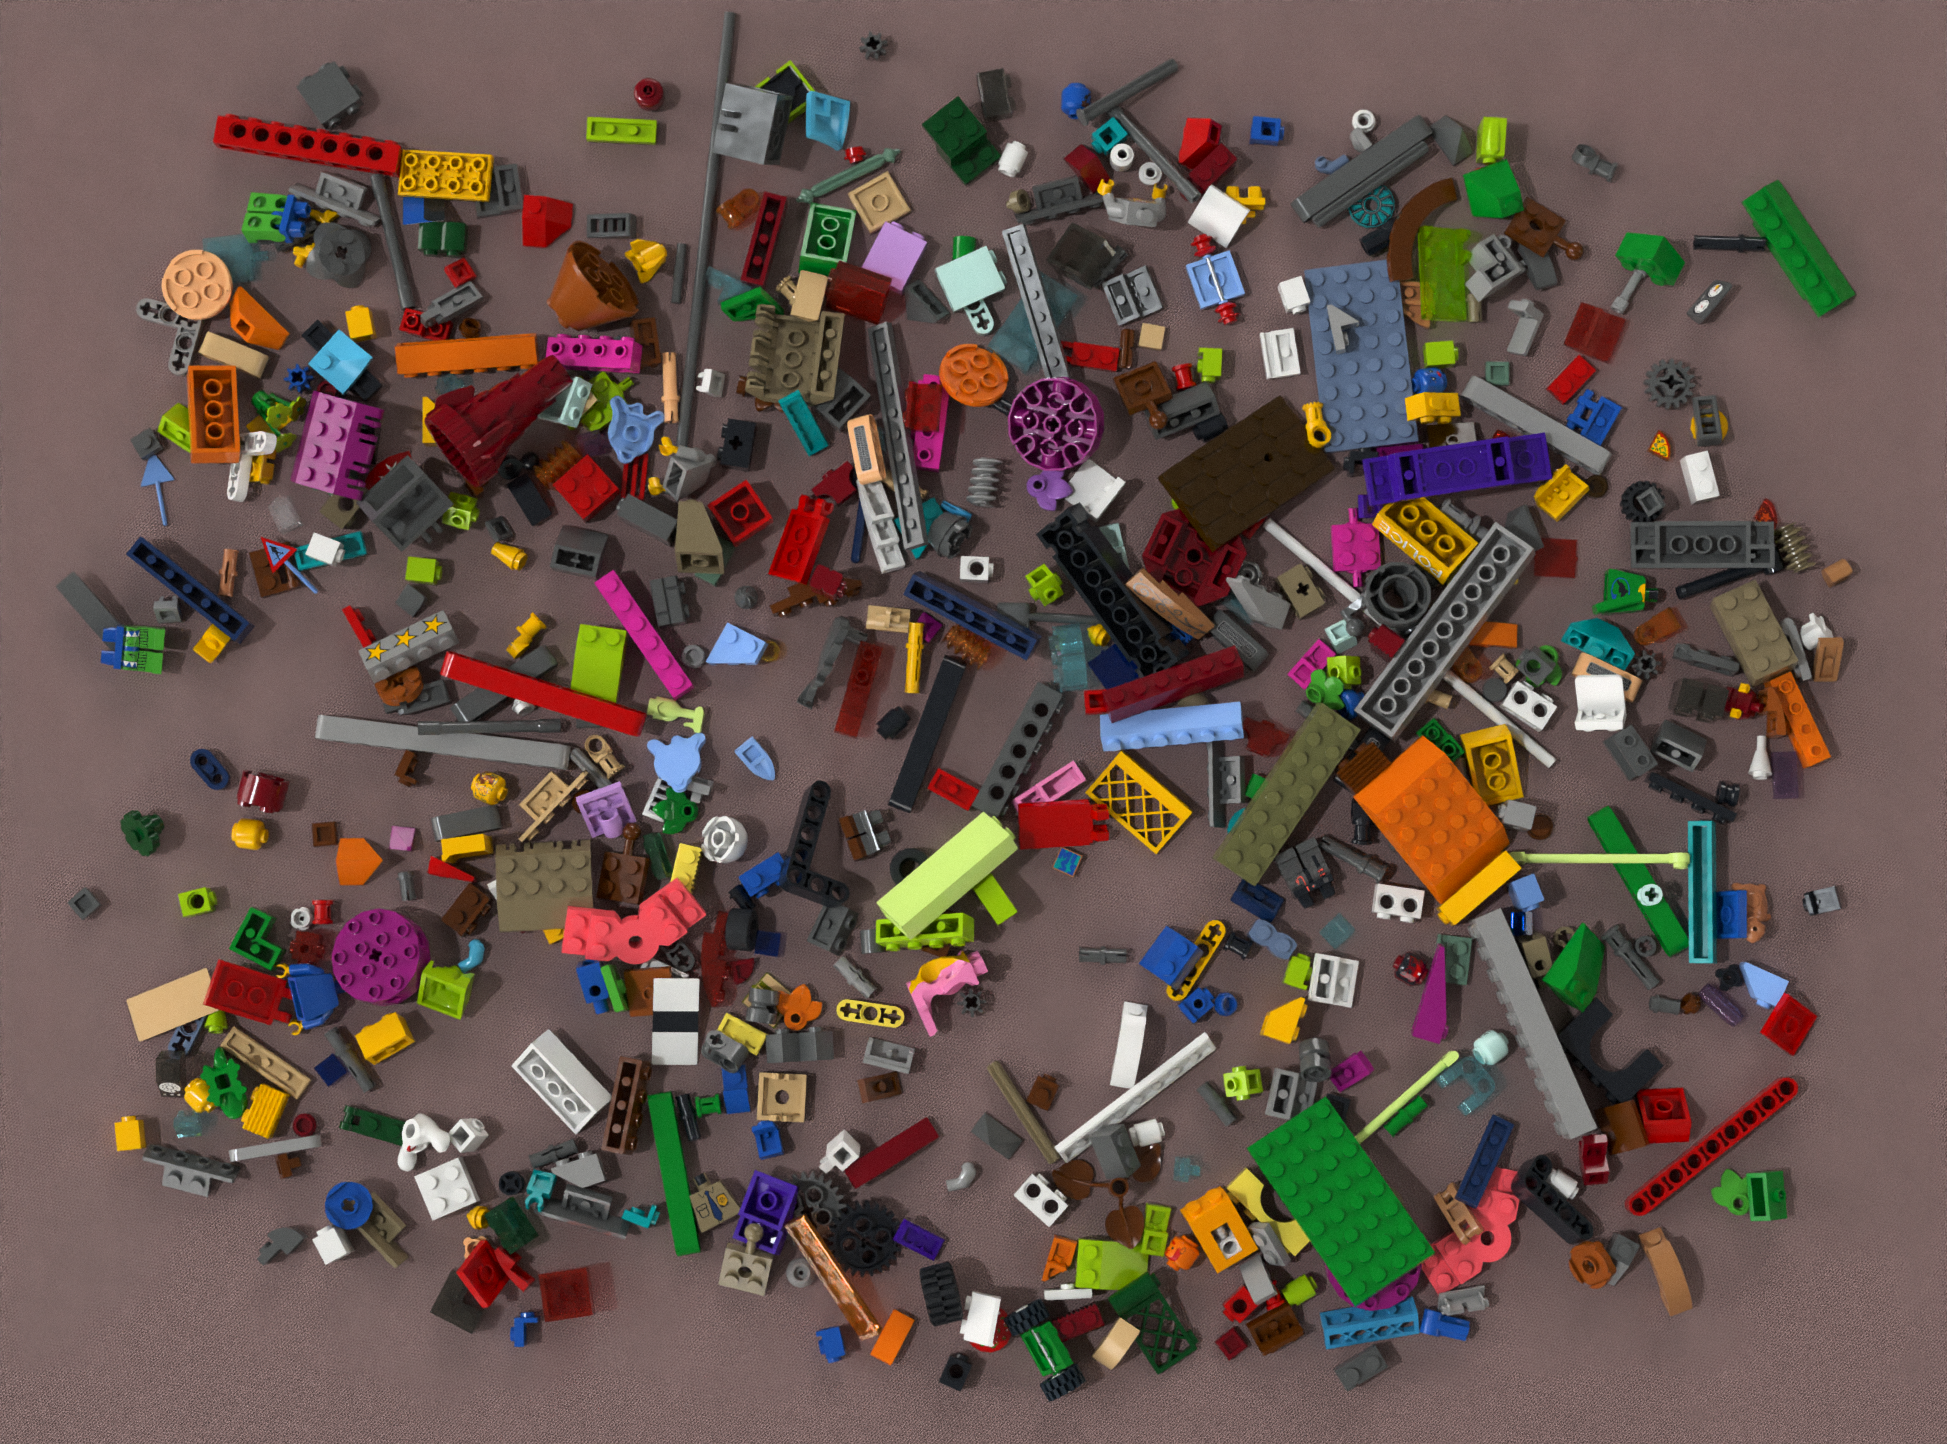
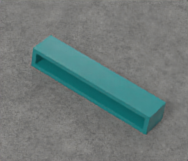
M1688 821V853L1690 854V864H1688L1689 963L1717 964L1716 822Z

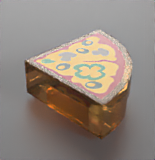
M1658 430L1647 452L1668 462L1671 456V445L1667 436Z

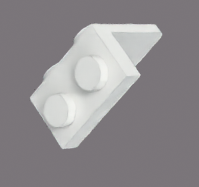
M1619 674L1578 675L1575 679L1578 713L1575 720L1576 730L1591 732L1594 730L1617 731L1623 729L1627 716L1623 677Z

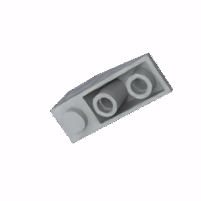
M1238 575L1237 579L1227 577V583L1251 620L1265 627L1282 630L1291 604L1282 600L1283 595L1271 591L1268 593L1266 592L1267 587L1255 583L1252 585L1250 584L1251 580Z

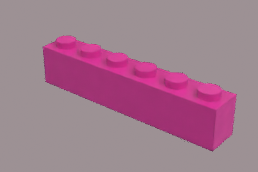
M612 570L597 580L594 584L674 700H678L695 687L615 571Z

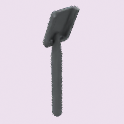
M998 602L997 604L998 613L1026 628H1029L1030 620L1051 623L1101 624L1095 615L1030 613V605L1028 603Z

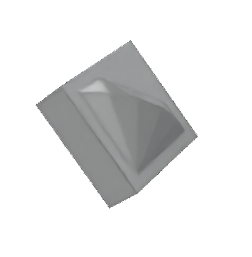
M1357 127L1351 132L1349 138L1358 152L1363 153L1372 146V143L1360 128Z

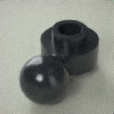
M534 452L525 453L519 460L514 455H506L498 468V472L504 479H515L521 473L522 468L526 470L536 469L539 466L540 460Z

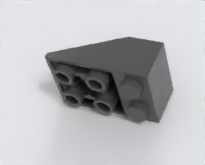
M838 367L834 399L811 407L834 429L841 433L847 427L848 420L854 419L872 399L871 395L860 384Z

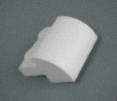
M1315 953L1308 1000L1351 1008L1359 961Z

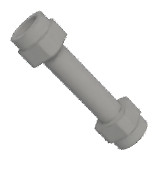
M1633 270L1634 273L1620 297L1617 296L1610 307L1613 311L1623 314L1629 304L1627 301L1639 281L1647 275L1645 271Z

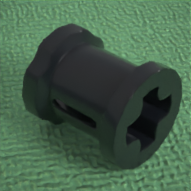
M1232 931L1223 950H1230L1245 960L1253 941H1246L1236 936L1235 932Z

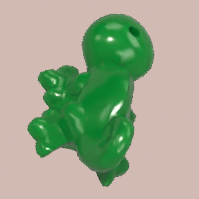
M218 1047L214 1054L213 1068L205 1065L200 1077L210 1086L208 1090L210 1095L207 1097V1101L213 1102L215 1106H220L228 1118L237 1119L243 1116L247 1108L248 1100L244 1093L248 1089L242 1086V1081L237 1080V1071L240 1069V1064L234 1063L232 1058L227 1060L224 1048Z

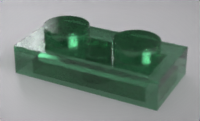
M660 832L644 835L645 842L643 845L646 853L650 855L653 875L658 880L671 878L673 870Z

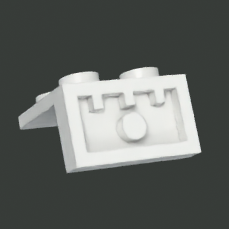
M1088 459L1068 482L1073 493L1064 499L1072 505L1080 502L1090 515V519L1096 523L1124 488L1125 481L1119 477L1115 479Z

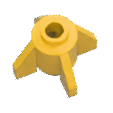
M637 239L630 242L631 250L624 254L627 259L632 261L635 269L638 271L639 282L643 284L649 281L660 266L666 262L667 251L662 244L656 241Z

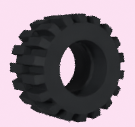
M949 1262L920 1268L921 1286L932 1325L935 1327L962 1320L963 1309L952 1265Z

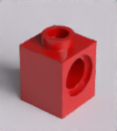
M1243 1285L1222 1303L1225 1308L1223 1311L1224 1315L1231 1322L1236 1319L1239 1324L1259 1306L1253 1302L1249 1291ZM1238 1299L1245 1301L1246 1306L1242 1312H1235L1233 1310V1303Z

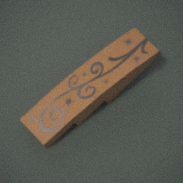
M1144 568L1138 571L1125 584L1160 616L1196 639H1200L1215 626L1183 592L1177 595L1163 580L1158 583Z

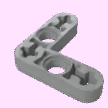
M146 298L140 300L136 306V312L143 320L178 329L168 367L174 375L178 377L186 376L188 366L193 365L204 320H197V324L194 323L190 327V324L187 321L181 320L182 316L176 313L175 319L168 322L164 319L165 312L171 309L167 303ZM148 304H150V307L153 310L159 311V314L148 312L145 315L142 309L143 307L147 308ZM185 337L192 339V346L189 349H182L180 347V342ZM178 351L189 355L188 358L183 356L182 363L185 364V368H180L179 371L174 366L175 363H180L182 357L177 354Z

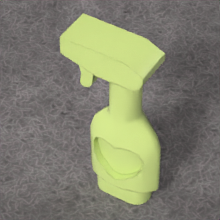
M657 696L656 699L650 698L647 715L653 716L652 719L673 721L678 717L693 719V723L686 722L684 726L692 728L695 733H701L705 716L703 707H697L695 710L680 707L673 699Z

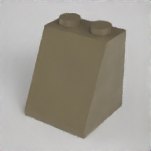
M696 500L679 501L675 544L678 573L725 574L723 549L703 503Z

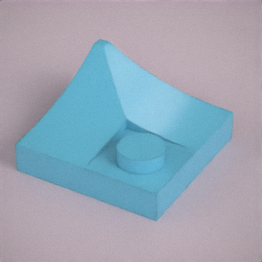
M815 91L806 93V138L824 143L836 151L842 149L848 127L850 101Z
M338 330L308 365L340 393L345 395L369 366L373 357L341 330Z

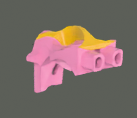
M962 950L957 956H944L933 959L920 967L919 973L914 980L906 983L930 1037L937 1032L931 1009L933 996L936 994H955L966 983L978 985L977 977L988 972L978 950L968 955Z

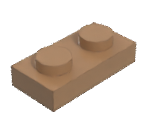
M1842 637L1818 638L1812 671L1814 682L1837 681L1844 645Z

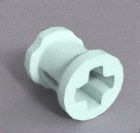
M1655 884L1644 885L1637 893L1638 900L1645 906L1658 904L1663 896L1661 888ZM1651 889V893L1655 897L1649 900V897L1645 896V892Z

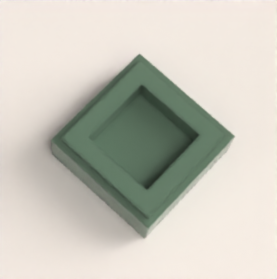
M1485 362V381L1493 386H1509V362Z

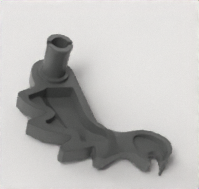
M843 616L835 618L819 657L816 677L805 687L796 702L812 710L817 689L823 686L826 677L832 671V665L843 647L844 639L862 648L868 634L851 627L849 619Z

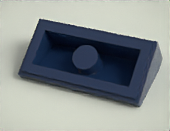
M1243 879L1230 898L1233 903L1269 923L1273 921L1285 900L1257 883L1256 886H1253Z

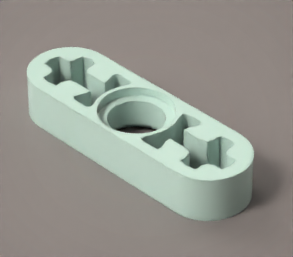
M982 299L979 301L980 306L978 309L970 310L967 306L963 309L974 331L980 336H986L992 332L994 321ZM984 310L985 313H981V317L984 322L989 321L987 329L978 328L979 319L977 316L972 318V315H977Z

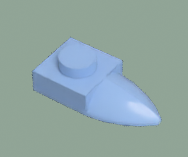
M753 736L735 750L736 755L755 775L767 780L775 779V770L770 757Z

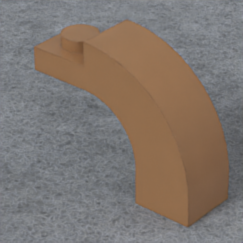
M1659 1227L1638 1235L1639 1242L1655 1273L1661 1299L1670 1317L1692 1309L1691 1296L1682 1268L1670 1241H1667L1661 1228Z

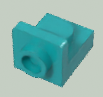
M653 1204L648 1217L644 1216L645 1211L632 1206L631 1210H624L622 1219L649 1229L651 1224L656 1225L660 1212L657 1211L658 1206Z

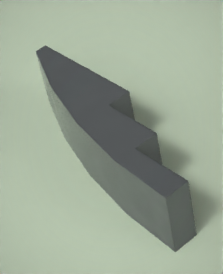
M74 571L56 585V588L101 640L103 639V628L117 627V624L122 625ZM103 641L110 650L115 651L116 642Z

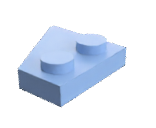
M727 622L706 662L710 665H757L768 644Z

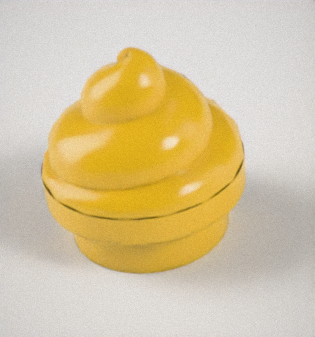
M1101 624L1087 628L1088 636L1093 645L1104 647L1110 641L1111 637Z
M476 1206L467 1213V1218L474 1229L481 1230L483 1228L486 1229L490 1225L492 1213L485 1206Z

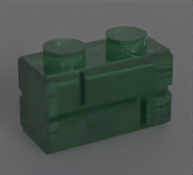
M513 1196L484 1215L488 1225L494 1230L502 1246L510 1255L539 1236Z

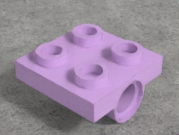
M620 781L576 797L577 804L592 838L605 834L607 838L618 837L622 834L623 827L627 823L636 822L634 812Z

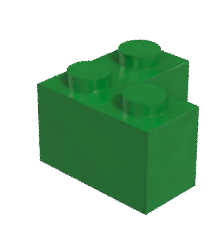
M1627 232L1615 255L1622 263L1623 268L1630 271L1634 269L1643 270L1651 278V281L1659 286L1664 284L1674 285L1685 264V261L1665 236Z
M250 907L229 947L230 950L271 971L277 970L278 967L275 966L280 964L287 951L267 940L277 918L255 907Z

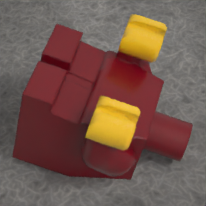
M1741 683L1739 689L1727 686L1724 695L1725 699H1723L1720 707L1730 717L1737 720L1753 718L1756 712L1762 713L1764 705L1759 703L1760 700L1756 698V693L1746 683Z

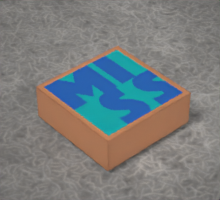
M1061 847L1052 869L1074 877L1082 855Z

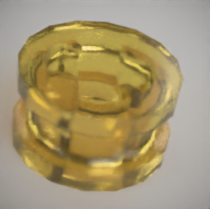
M767 640L765 642L769 648L770 645L775 647L773 649L775 654L772 657L770 655L765 657L763 654L761 659L765 662H773L779 657L780 650L774 641Z

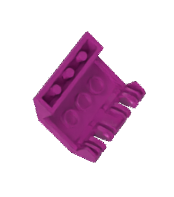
M313 390L290 481L361 501L364 491L347 487V485L351 484L365 488L366 483L362 480L348 478L350 469L363 474L369 473V468L355 465L353 462L371 465L375 446L360 442L359 439L377 442L378 439L375 435L360 433L362 424H366L373 428H380L381 423L365 419V416L383 420L385 410Z

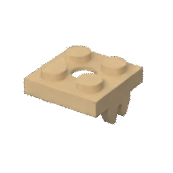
M759 1072L757 1120L805 1122L807 1075ZM780 1090H785L789 1094V1100L785 1104H779L775 1099L776 1093Z

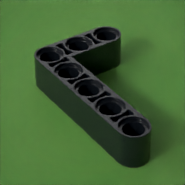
M819 780L809 786L803 794L779 877V884L786 892L829 908H837L849 898L850 891L847 885L809 870L831 795L830 786L826 782ZM814 790H817L820 793L821 798H818L814 794ZM811 811L815 819L810 818L807 812ZM801 832L806 833L809 839L805 840ZM795 853L802 857V862L797 860ZM789 874L796 878V883L791 882ZM811 883L817 886L818 891H814L811 888ZM832 891L838 893L839 900L833 896Z

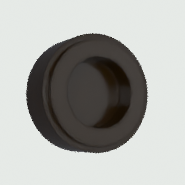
M1592 475L1585 481L1590 489L1586 493L1589 498H1601L1608 490L1606 479L1600 475Z

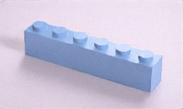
M1241 702L1148 710L1111 723L1108 714L1100 715V737L1103 752L1244 738Z

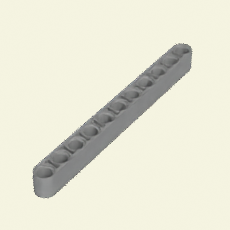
M318 715L315 739L562 770H568L571 746L472 733L418 735V727L325 715Z

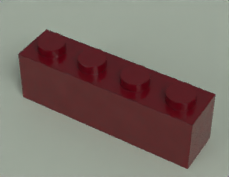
M764 191L740 279L742 286L753 289L761 286L765 290L788 206V200L785 196Z

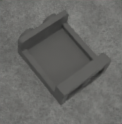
M1632 724L1602 742L1628 781L1636 776H1641L1658 765Z

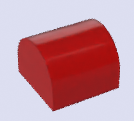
M1107 689L1084 691L1085 715L1107 714L1102 691Z

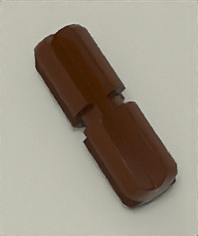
M1132 329L1121 330L1120 347L1122 350L1119 351V368L1122 369L1132 368L1133 350L1131 348H1134L1135 334Z

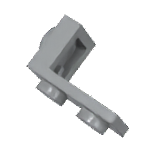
M1511 300L1508 309L1518 315L1520 319L1507 351L1511 354L1526 356L1544 314L1535 308L1534 303L1530 300Z

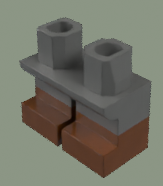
M864 810L839 818L855 862L881 851L880 848L891 843L887 830L874 834L872 826L884 822L880 810L870 812ZM866 833L865 835H862V836H860V837L853 838V837H856V836H859V835H861V834Z

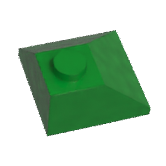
M1507 159L1463 175L1472 216L1504 218L1524 210L1520 189Z

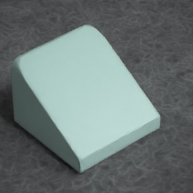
M1344 619L1324 629L1337 654L1358 644L1356 637L1350 636L1347 633V623Z

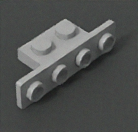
M324 170L321 172L316 190L299 183L289 187V192L295 194L297 199L313 201L317 207L335 210L339 216L357 219L361 225L371 227L381 220L380 216L361 209L367 187Z

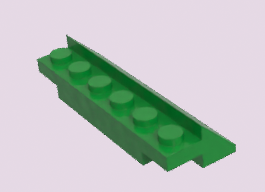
M1779 179L1764 186L1761 190L1741 202L1754 221L1752 225L1760 237H1765L1766 246L1803 301L1807 300L1818 318L1856 295Z

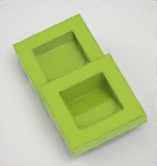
M1146 1203L1140 1253L1164 1257L1168 1238L1166 1231L1171 1212L1170 1207Z

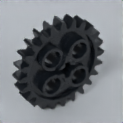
M865 1199L863 1206H861L856 1200L854 1208L846 1204V1212L838 1210L840 1218L832 1217L835 1226H827L829 1231L832 1232V1234L825 1235L826 1239L831 1241L826 1244L827 1249L832 1250L829 1256L831 1259L836 1258L834 1260L836 1266L842 1264L841 1269L843 1272L850 1268L852 1276L857 1271H859L861 1277L864 1276L865 1271H868L873 1276L874 1269L882 1273L881 1266L883 1264L890 1267L889 1258L897 1259L893 1252L901 1251V1248L896 1244L897 1242L893 1240L899 1228L896 1227L900 1223L897 1218L893 1219L895 1214L892 1210L887 1212L888 1208L886 1205L879 1208L877 1201H874L872 1206H870L869 1201ZM859 1219H866V1223L863 1226H856ZM851 1227L858 1234L865 1238L868 1236L872 1243L881 1246L882 1248L879 1250L865 1239L860 1240L857 1234L848 1231L847 1228ZM879 1231H886L884 1237L880 1239L875 1238ZM846 1239H853L851 1245L843 1246V1242ZM872 1250L870 1257L862 1258L865 1251Z

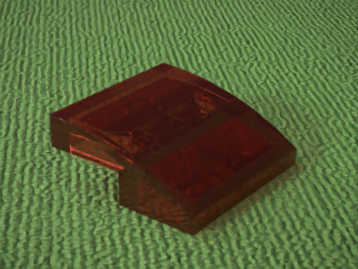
M1581 302L1564 341V346L1609 364L1626 324V319L1605 313L1601 308Z

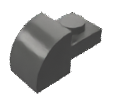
M295 1227L275 1229L267 1234L273 1243L268 1241L259 1250L261 1255L257 1260L264 1266L269 1264L281 1250L286 1255L292 1254L308 1236Z

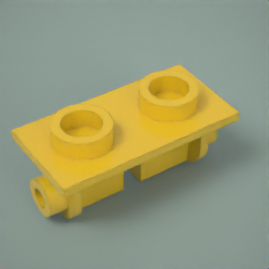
M276 450L268 455L253 456L249 482L260 481L261 484L269 485L270 480L273 479L274 464L267 463V459L275 460Z

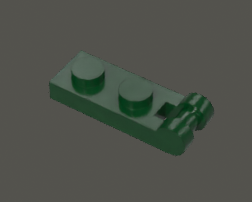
M345 1105L343 1111L345 1116L343 1121H340V1129L402 1146V1131L405 1121ZM355 1115L361 1117L359 1125L352 1124Z

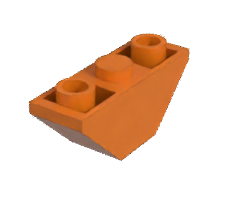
M239 286L229 302L231 327L247 343L280 350L290 333L246 290Z

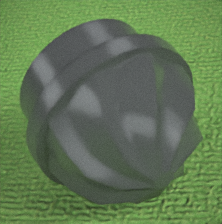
M742 586L735 592L734 599L740 608L750 609L756 605L758 595L754 588Z

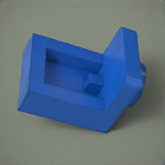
M765 1120L759 1122L757 1126L751 1127L756 1138L758 1154L761 1160L784 1155L780 1130L775 1122Z
M520 1312V1316L514 1318V1327L510 1328V1340L514 1341V1347H524L527 1345V1323L540 1322L541 1316H535V1312Z

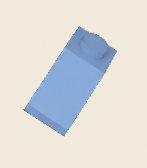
M1740 962L1739 969L1750 997L1757 1000L1756 1005L1768 1010L1770 1007H1776L1789 981L1750 963Z

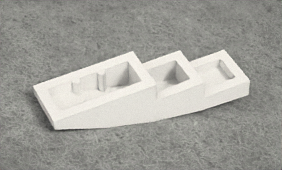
M857 479L856 483L864 518L882 574L903 569L905 562L898 546L900 539L892 521L894 514L881 480L861 485Z

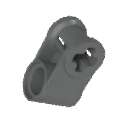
M718 1030L710 1031L707 1034L705 1043L701 1048V1053L706 1059L719 1065L729 1073H736L749 1055L746 1046Z

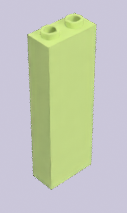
M983 811L876 903L885 917L907 938L912 940L1018 849L1013 841L1016 837L1007 827L1003 829L1002 824L995 816L989 817Z

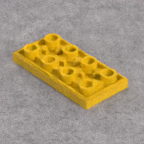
M403 149L398 195L400 197L489 202L494 156L488 154Z

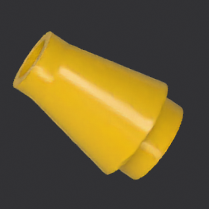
M496 542L491 550V554L500 559L511 570L516 569L520 571L528 558L523 549Z

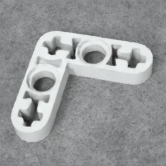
M259 431L239 434L240 457L239 463H231L227 489L229 500L238 502L245 500L248 492L253 456L273 453L277 440L276 435L273 433Z

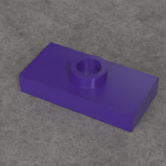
M903 1219L893 1238L895 1242L932 1261L935 1260L945 1241L943 1238L906 1219Z

